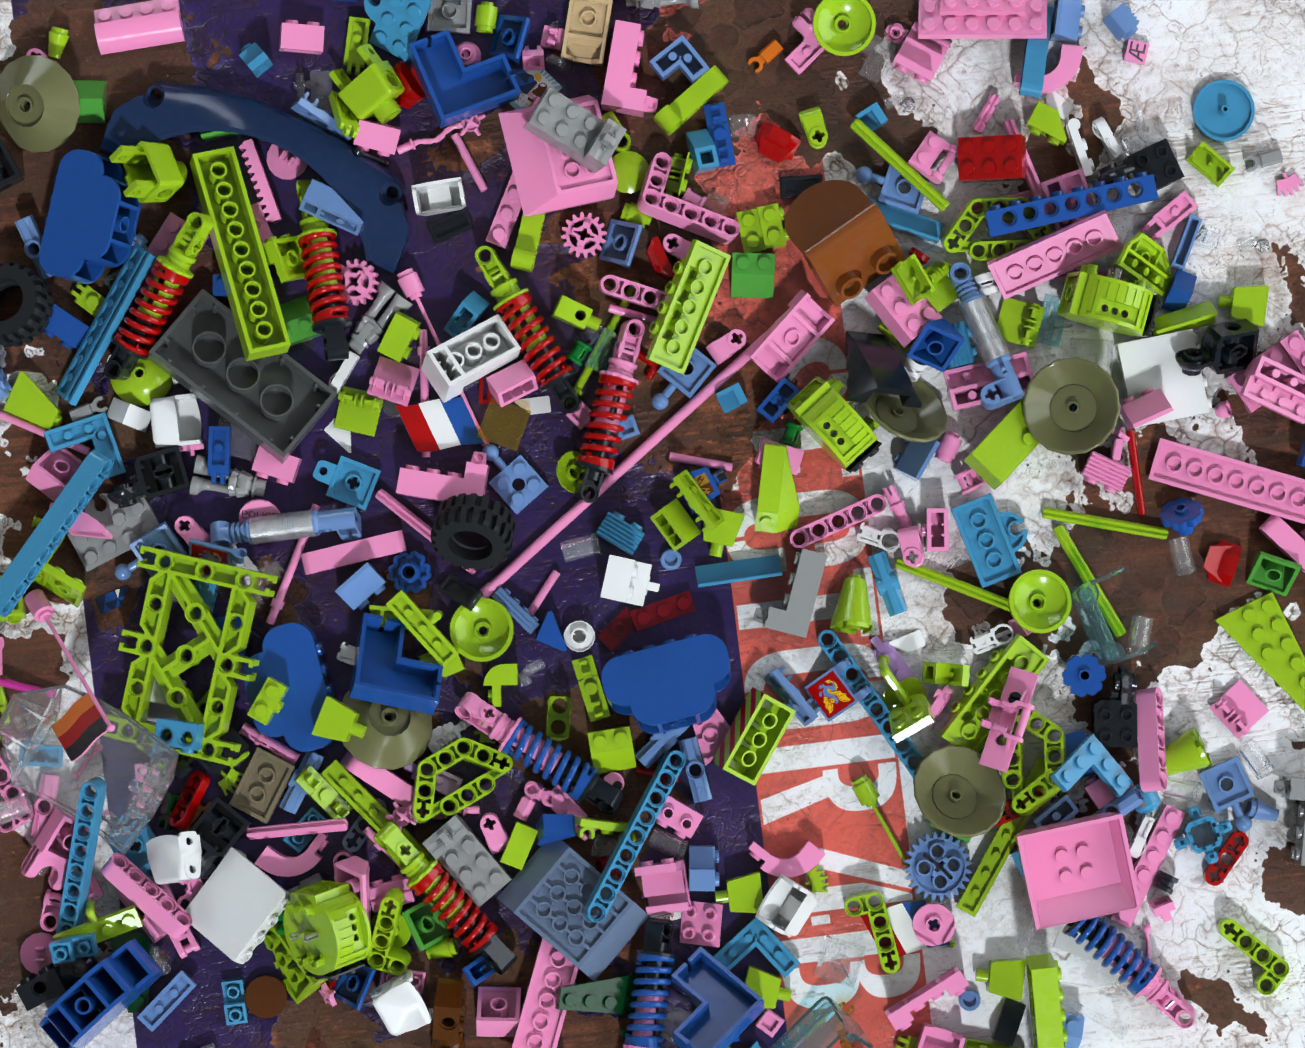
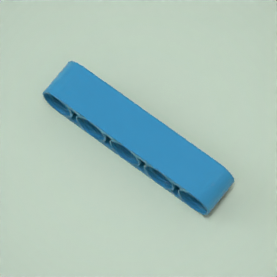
M1047 4V39H1026L1019 95L1041 98L1053 4Z

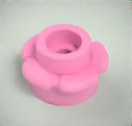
M899 23L888 25L885 30L887 41L894 44L901 43L902 39L906 36V30Z

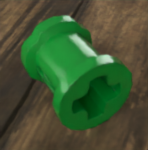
M576 339V344L571 352L566 355V358L582 366L584 357L592 348Z
M786 421V429L783 438H780L779 442L797 448V440L800 431H803L804 427Z

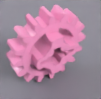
M581 212L579 218L573 214L572 222L566 220L568 227H562V231L566 232V234L562 235L561 239L567 240L563 244L564 248L569 246L568 253L571 254L575 251L576 258H579L580 254H584L585 259H587L588 253L596 256V249L602 251L600 243L606 244V240L602 236H606L607 232L601 231L605 227L604 223L598 224L599 217L592 219V213L584 217V213ZM583 222L582 226L578 228L573 227L575 224ZM592 224L596 227L598 235L591 231ZM586 230L587 235L590 237L581 240V236L578 234ZM570 236L576 238V240H577V246H576V247L572 244V242H571V240H570ZM589 243L595 244L589 249H584L585 245Z
M355 259L353 264L352 261L347 260V266L341 265L342 271L336 272L343 275V280L338 284L345 286V291L340 293V295L347 297L345 302L347 304L352 302L353 305L358 306L360 301L361 304L365 305L366 298L374 299L371 295L372 292L378 293L375 285H379L380 282L375 281V278L379 274L376 272L372 273L375 267L372 265L368 266L367 261L363 260L360 262L359 259ZM357 268L362 269L361 271L359 270L357 273L352 271L353 269ZM355 279H358V280H357L358 286H355V284H356V282L354 281ZM355 292L361 294L359 296H351V294H354Z

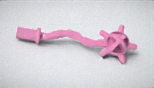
M475 115L453 125L451 124L443 129L442 133L435 138L416 140L410 138L408 142L397 146V151L400 155L411 149L416 150V146L419 144L438 143L446 134L454 129L463 128L460 132L461 136L466 132H475L477 136H480L481 132L478 129L480 127V120L485 118L486 115Z
M395 801L393 802L395 810L392 814L385 816L386 819H392L401 832L402 827L409 823L412 825L417 824L412 819L410 812L412 804L406 808L399 806ZM470 805L458 813H461L462 816H465V814H479L480 806ZM424 810L417 811L420 816L427 814ZM438 814L432 819L442 820L449 817H443Z

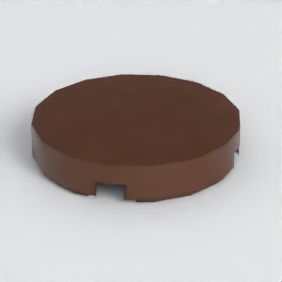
M263 975L257 977L246 988V1006L257 1017H275L282 1012L287 1004L288 993L286 987L275 976Z

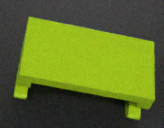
M1204 141L1186 159L1190 165L1216 187H1219L1235 170L1231 164Z
M915 254L909 256L904 261H900L890 269L911 306L928 298L936 291Z
M517 821L500 862L522 870L538 830Z

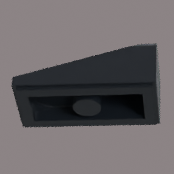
M1006 997L991 1038L1013 1046L1026 1005Z

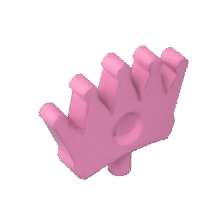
M1286 172L1282 173L1283 179L1276 180L1277 196L1281 195L1280 191H1282L1284 197L1287 196V190L1290 195H1294L1293 188L1298 192V184L1304 186L1297 177V174L1293 173L1287 177Z

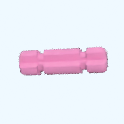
M993 93L989 95L987 103L984 104L977 117L978 120L972 126L973 131L979 134L983 132L986 127L985 124L988 123L995 110L994 107L1000 101L999 96Z

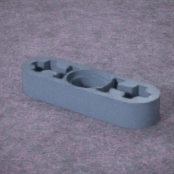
M376 798L387 809L386 802L382 798ZM361 815L343 838V847L348 852L359 850L368 838L363 833V830L359 828L360 820L364 819ZM355 828L358 833L365 835V837L362 839L359 836L356 840L358 846L350 848L348 847L349 842L347 838L352 839L356 833L352 832Z

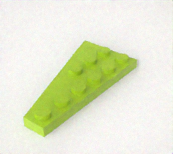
M1273 592L1267 593L1215 619L1214 621L1305 712V657Z

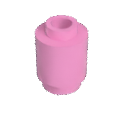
M948 431L947 434L943 433L939 440L940 444L935 451V458L950 464L952 459H955L962 440L959 439L960 435L952 431Z

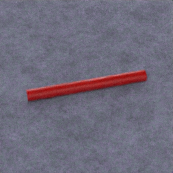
M1129 430L1126 431V436L1130 438L1127 443L1138 515L1146 514L1135 431Z

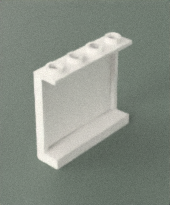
M1193 329L1114 345L1125 399L1134 396V399L1142 397V391L1153 387L1154 391L1161 389L1174 410L1138 427L1210 412L1209 408H1212L1210 396H1206V376L1202 375V372L1197 376L1185 375L1175 359V354L1178 351L1196 348L1199 345L1197 333H1193Z
M232 847L185 911L192 917L191 925L231 960L244 964L252 957V952L256 946L264 941L268 930L277 923L279 915L285 910V906L290 900V892L284 890L247 859V855L242 851Z

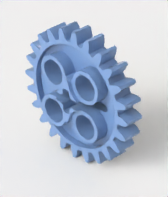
M932 832L931 838L928 834H923L924 840L916 838L918 845L910 844L913 850L912 852L905 851L909 859L903 860L904 863L908 864V867L902 870L909 872L905 879L912 880L909 887L916 886L914 893L919 894L922 891V898H926L929 895L930 901H934L936 895L939 901H943L944 895L947 899H951V892L954 895H959L957 888L965 889L962 882L970 881L965 875L972 873L971 870L967 869V866L971 865L972 862L966 861L970 853H963L966 846L959 847L960 839L952 841V835H948L945 838V832H940L939 837L936 832ZM935 845L940 849V854L937 857L932 855V848ZM925 853L931 861L940 863L939 867L949 873L952 879H949L941 870H935L936 866L926 860L923 854ZM951 859L956 862V868L953 871L948 868V862ZM921 862H924L927 866V870L923 874L918 869ZM937 876H941L943 879L941 887L935 885V878Z

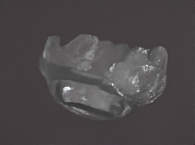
M682 1008L671 1009L667 1013V1018L661 1020V1023L666 1026L662 1032L668 1042H674L673 1032L690 1016Z

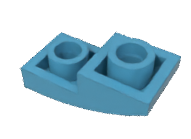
M311 807L299 822L327 819ZM316 834L286 836L282 841L298 855Z
M95 932L70 936L49 943L53 964L74 962L76 958L97 956L99 953Z
M243 977L222 979L221 985L226 1024L248 1023Z

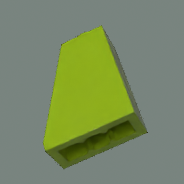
M20 371L3 410L48 430L59 427L63 419L61 416L62 411L27 373Z

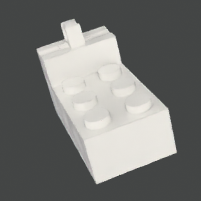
M499 314L427 351L421 370L443 403L462 394L465 386L517 359L521 347Z
M609 555L600 597L643 606L647 590L658 592L660 584L649 582L651 564Z

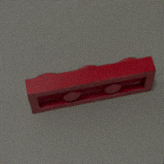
M688 590L628 613L635 632L696 611V608Z

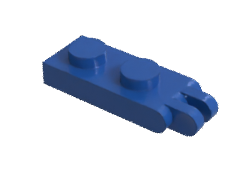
M209 426L207 474L211 475L212 484H217V476H220V484H225L226 476H230L232 427Z

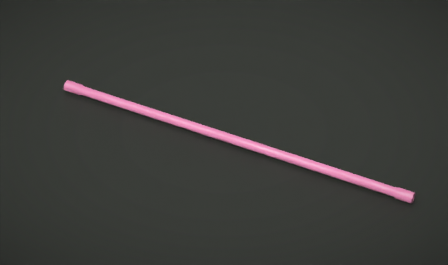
M781 315L774 322V324L767 331H765L759 338L762 339L783 315ZM750 346L615 467L613 475L604 477L599 496L750 360L745 354ZM589 491L584 497L588 499L591 492ZM578 501L498 575L479 589L483 593L481 598H490L503 583L592 503Z

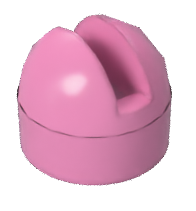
M1228 400L1216 404V416L1220 418L1232 416Z

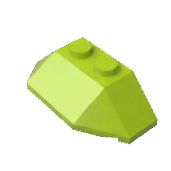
M1138 232L1122 246L1112 265L1114 269H1122V275L1129 280L1145 279L1149 281L1146 289L1159 294L1161 297H1165L1173 280L1165 249L1143 232Z

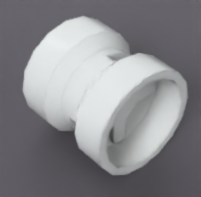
M991 272L973 277L979 287L978 291L984 297L1000 292Z
M909 357L906 358V364H903L911 382L918 381L921 375L920 372L925 370L927 366Z

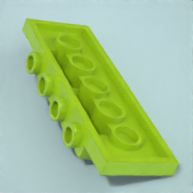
M696 239L692 240L685 259L681 258L680 261L675 263L673 267V273H675L673 280L667 283L665 287L666 297L657 307L658 317L656 321L650 324L649 332L651 334L649 338L653 340L645 359L684 375L731 255Z
M1017 633L1005 649L1000 648L999 651L995 650L991 653L988 665L981 667L977 671V679L974 683L965 687L963 690L964 696L960 701H955L951 705V712L949 714L951 719L939 733L951 745L968 747L978 752L985 744L990 729L980 726L981 719L988 720L992 706L987 703L988 698L992 697L1000 700L1011 666L1039 674L1050 660L1020 634Z

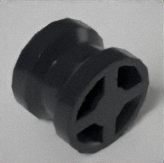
M1159 870V877L1157 881H1154L1153 886L1172 895L1173 886L1178 883L1179 879Z

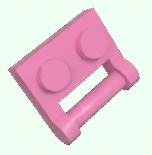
M929 131L908 164L931 182L940 184L948 167L955 158H958V147L949 144L932 131ZM941 151L945 152L947 155L937 170H931L930 167Z

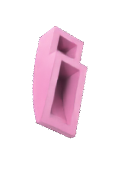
M83 511L68 531L73 536L113 538V535L99 521Z

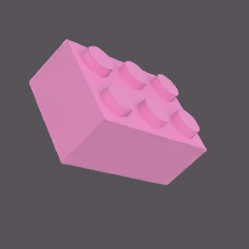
M893 275L872 289L864 298L903 348L917 338L927 321L942 318L941 314L935 310L927 298L911 306Z

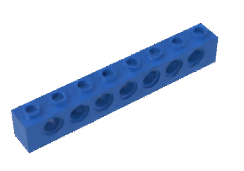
M1147 171L1135 173V178L1128 180L1126 176L1113 178L1114 183L1105 184V181L1092 183L1093 187L1085 189L1084 185L1071 188L1072 192L1066 194L1063 193V190L1051 192V197L1044 199L1042 195L1029 197L1030 202L1022 203L1021 199L1008 202L1009 206L1001 208L1000 204L989 206L988 211L983 212L988 237L1092 215L1103 210L1109 211L1158 200L1154 174L1147 175ZM1132 183L1138 187V192L1134 196L1128 192V187ZM1110 188L1117 191V197L1113 201L1107 197V191ZM1089 193H1093L1096 196V202L1093 205H1089L1086 202V196ZM1069 197L1075 200V207L1072 210L1067 209L1065 206V201ZM1048 202L1052 203L1055 208L1051 215L1046 214L1044 211V206ZM1026 207L1032 208L1034 212L1031 219H1026L1023 216V211ZM1005 212H1010L1013 216L1010 224H1005L1002 220V215Z

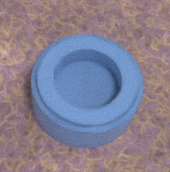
M668 549L662 553L660 561L665 569L675 570L680 566L682 557L678 551L674 552L673 549Z
M967 989L963 994L959 995V1004L964 1010L973 1011L980 1005V996L973 989Z

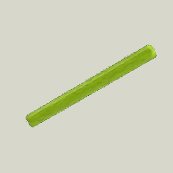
M860 119L853 121L850 128L940 211H944L950 203L868 126Z
M1044 507L1042 517L1050 520L1163 540L1168 537V529L1049 507Z
M1062 524L1053 528V533L1116 637L1124 635L1126 629Z
M898 557L895 567L1010 612L1008 598L922 565L910 567L904 563L902 557Z

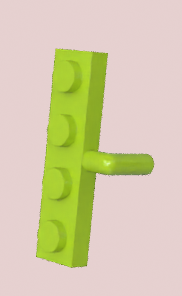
M403 590L386 603L388 608L443 668L459 654V651L434 625L443 616L441 610L435 611L428 618Z
M88 900L86 902V915L89 922L53 935V939L55 941L70 936L95 932L96 941L99 943L142 927L143 923L135 904L97 918L94 912L95 903L93 900Z

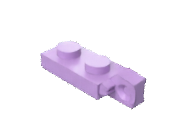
M877 635L870 639L876 648L872 651L875 659L877 660L881 655L888 656L890 660L888 666L898 682L910 676L916 677L894 646L889 644L888 640L883 643Z
M414 763L403 767L404 770L412 773L411 779L415 780V771L418 764ZM421 766V772L424 775L431 774L430 766ZM444 771L436 776L435 791L448 796L459 789L463 779Z

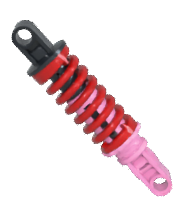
M638 319L627 320L622 323L614 346L613 357L608 359V369L599 372L598 384L602 388L595 391V396L598 399L592 402V407L595 410L589 413V418L593 421L586 424V429L590 432L583 434L582 437L587 443L581 444L579 448L586 455H579L576 461H574V465L581 468L575 489V497L582 503L596 501L604 475H613L615 460L607 457L608 453L617 454L619 450L610 446L611 442L620 443L622 440L621 437L613 434H617V431H624L625 428L619 425L620 420L627 421L628 419L626 415L622 414L623 409L630 410L631 408L629 404L625 403L626 398L633 399L634 397L628 391H633L639 383L638 380L633 378V374L638 367L635 362L640 352V344L645 327ZM630 324L636 327L634 335L629 332ZM586 487L591 492L588 499L583 496V491Z

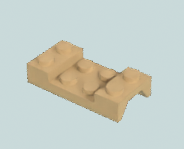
M613 0L569 1L561 60L603 66Z

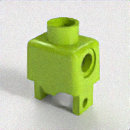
M371 44L360 45L356 50L369 67L353 81L350 80L342 68L332 70L329 76L340 89L338 96L358 119L363 120L376 117L380 124L383 125L391 121L402 111L395 99L404 92L405 87L389 61H382Z
M140 141L136 146L121 145L109 157L111 163H123L126 176L124 180L128 185L123 191L125 197H136L140 203L166 202L183 186L187 179L186 165L182 161H176L168 144Z

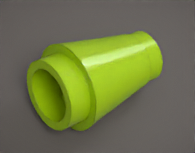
M52 26L48 38V56L61 58L69 39V30Z
M447 937L426 949L427 957L429 960L454 958L455 955L459 954L456 939Z

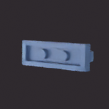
M309 92L303 94L301 98L293 103L291 109L311 123L320 126L345 141L351 139L350 136L342 135L341 129L337 128L335 119L328 111L315 107L319 102L318 98L313 100L312 103L307 100Z
M781 666L779 669L775 668L763 679L787 706L796 711L794 715L806 727L818 717L817 713L821 708L818 707L815 710L811 708L810 703L813 699L810 698L805 701L800 690L789 682L793 677L792 674L788 677L782 674V671L786 668L785 666Z
M181 970L137 1018L153 1032L197 984Z

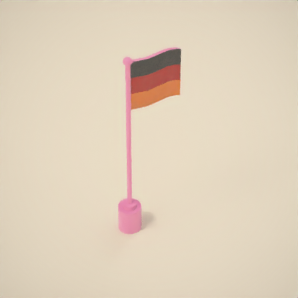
M40 589L30 591L25 596V604L35 621L47 622L88 692L77 700L60 720L51 725L70 760L76 761L90 749L98 738L108 731H114L115 725L110 723L50 621L54 614L52 605L45 593Z

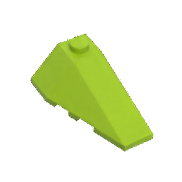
M765 443L754 531L778 533L797 527L800 505L786 445Z
M275 924L265 934L264 943L267 949L272 951L276 961L273 963L276 969H281L285 978L282 982L296 1004H299L319 989L321 984L325 983L328 979H315V977L305 975L309 971L296 964L285 934H278V924Z

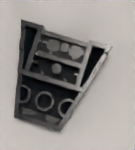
M846 331L845 347L846 355L848 356L846 363L848 378L846 381L847 387H849L847 401L866 402L873 393L899 395L902 406L921 408L923 405L907 371L886 337L882 334Z

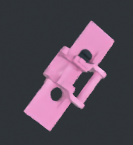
M1011 666L1000 700L992 697L988 698L987 703L992 706L988 720L981 719L980 726L990 729L979 761L980 765L1007 773L1016 744L1018 742L1023 743L1024 739L1022 737L1031 710L1034 711L1035 706L1030 705L1039 678L1038 674ZM1023 708L1015 734L1011 735L1019 709ZM1003 734L1007 738L1006 744L1000 746L997 739Z

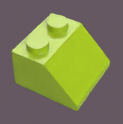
M630 725L587 733L593 766L601 769V773L637 768Z

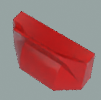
M401 61L392 68L403 83L405 90L395 101L400 107L409 109L426 96L406 63Z
M766 121L763 122L754 139L758 146V153L777 163L786 159L792 160L801 143V140L793 134Z
M658 236L650 240L647 257L655 274L669 280L674 277L675 273H673V268Z
M1220 540V543L1216 545H1210L1203 565L1204 570L1208 574L1207 580L1229 587L1241 556L1242 546Z

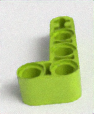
M714 65L670 105L667 104L654 116V121L668 136L671 135L729 83L728 78Z
M546 213L530 217L522 215L516 246L511 258V268L533 272Z
M390 888L380 904L367 962L370 967L376 970L400 976L405 973L411 962V955L408 951L393 946L405 895L398 888Z
M872 889L847 896L844 901V909L849 916L857 917L864 914L869 916L882 969L889 974L897 972L900 968V959L882 893L879 890ZM876 895L880 898V903L871 905L868 900L871 896ZM857 901L860 906L857 910L852 911L847 907L848 903ZM882 916L886 919V922L882 926H877L874 924V919ZM882 937H889L891 939V943L885 947L881 946L879 941ZM888 952H890L892 960L895 961L892 967H889V964H885L888 962L886 955Z
M1227 917L1221 918L1216 927L1218 933L1263 968L1254 979V988L1263 995L1274 993L1288 975L1290 970L1289 964L1236 921ZM1224 925H1230V928L1237 933L1233 935L1229 931H1225ZM1243 936H1248L1249 944L1242 947L1240 939ZM1260 949H1265V958L1258 960L1257 952ZM1281 962L1283 965L1282 971L1275 973L1273 970L1274 965ZM1268 979L1270 986L1266 990H1261V981Z

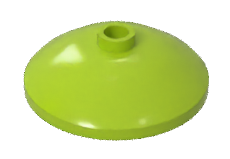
M822 0L814 12L812 28L817 42L827 52L837 56H850L861 52L869 45L875 33L876 18L867 0ZM840 20L844 22L843 28H839L838 22Z
M140 358L127 380L110 379L116 394L125 402L135 406H149L150 399L165 397L173 384L170 375L149 359L143 360ZM139 369L143 370L142 377H137L136 375Z
M1038 569L1028 571L1016 579L1009 592L1008 605L1013 619L1019 626L1029 632L1042 634L1054 631L1064 624L1071 611L1072 599L1069 588L1062 578L1051 571ZM1034 600H1038V601H1039V606H1038V607H1035V606H1034V604H1033V601H1034Z
M480 598L472 611L460 606L455 611L450 623V637L455 648L467 659L477 662H487L500 657L509 648L514 635V624L508 610L499 602L489 598ZM482 627L487 628V633L484 635L480 634Z

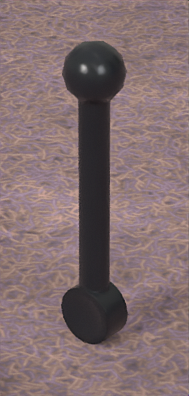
M355 147L353 150L355 154L379 162L383 167H389L390 165L388 159H380L362 151L358 147Z

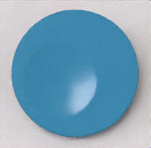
M1217 80L1207 84L1196 95L1192 106V117L1197 129L1208 139L1217 142H1229L1242 136L1250 128L1255 114V106L1250 93L1241 84L1231 80Z

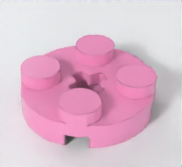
M948 686L938 688L932 697L934 703L930 706L933 720L936 715L938 717L941 715L951 698L950 694L954 692Z
M926 903L914 914L912 920L913 931L917 939L928 946L944 944L953 936L955 919L951 911L943 904ZM937 919V924L940 925L939 928L931 930L928 922Z

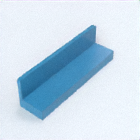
M869 199L872 203L875 202L881 210L890 229L934 244L939 242L944 223Z
M779 555L695 566L698 588L783 575Z

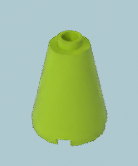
M850 574L849 577L844 579L830 622V628H834V631L848 634H856V631L863 630L862 634H868L873 631L867 584L862 575Z
M1189 728L1165 747L1167 776L1212 765L1209 753L1206 752L1204 742L1196 728Z

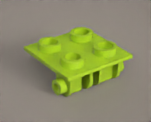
M688 152L686 159H682L683 155L679 153H674V157H671V168L678 170L670 169V172L678 174L680 177L668 176L672 180H667L664 189L666 194L673 196L676 193L678 194L677 198L680 197V194H685L688 180L684 179L685 173H690L693 159L689 158L690 152Z
M935 262L925 269L926 274L936 289L927 299L938 313L959 298L956 289L947 277L951 268L948 262H942L939 265Z
M1012 298L1003 299L997 321L1003 340L1034 349L1045 308L1036 303L1030 304Z
M343 386L342 392L340 391L338 394L340 402L334 428L375 437L384 399L369 395L367 391Z

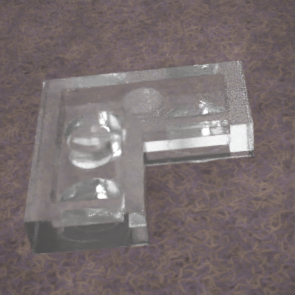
M874 34L869 45L861 51V53L867 55V58L858 75L878 84L897 45Z

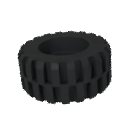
M11 261L4 262L3 264L0 263V302L9 291L16 288L22 289L23 302L15 316L6 321H0V344L5 347H11L12 345L20 347L23 345V342L26 344L31 343L33 337L36 336L38 338L42 334L41 330L44 327L47 328L49 324L47 322L48 318L52 317L53 314L51 306H54V298L50 297L52 290L43 277L23 264Z
M462 493L457 497L455 495L449 497L437 508L431 530V543L436 553L442 555L443 560L446 562L450 561L456 567L461 566L467 570L469 568L475 570L485 568L488 570L493 568V566L500 565L509 557L516 525L508 508L504 505L501 506L500 502L496 499H489V496L486 495L478 496L477 493H471L470 495Z

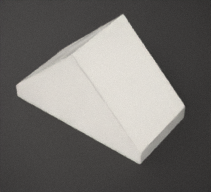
M113 397L106 415L107 418L145 433L151 421L150 411Z

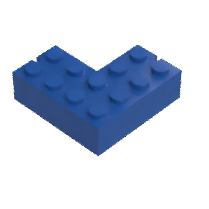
M449 29L432 35L429 48H427V37L412 42L408 46L407 53L440 128L519 99L521 90L514 74L511 75L512 70L505 53L465 67Z
M364 612L358 629L349 698L433 715L439 703L443 666L401 657L405 625L398 619L387 617L382 632L378 630L383 616Z
M700 946L687 959L688 965L684 962L671 975L672 986L698 1007L673 1032L674 1043L680 1048H728L764 1011V999Z

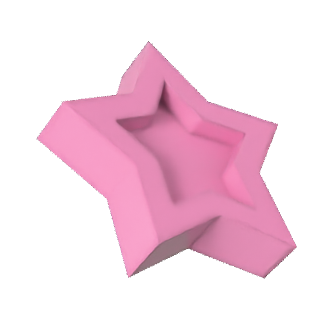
M1121 426L1118 430L1114 429L1111 435L1118 439H1124L1125 442H1128L1130 439L1122 433L1123 427Z
M204 444L179 446L180 452L190 451L191 456H195V451L204 449Z
M326 982L321 984L319 992L323 996L325 1004L329 1003L332 1007L337 1005L334 998L335 990H330Z

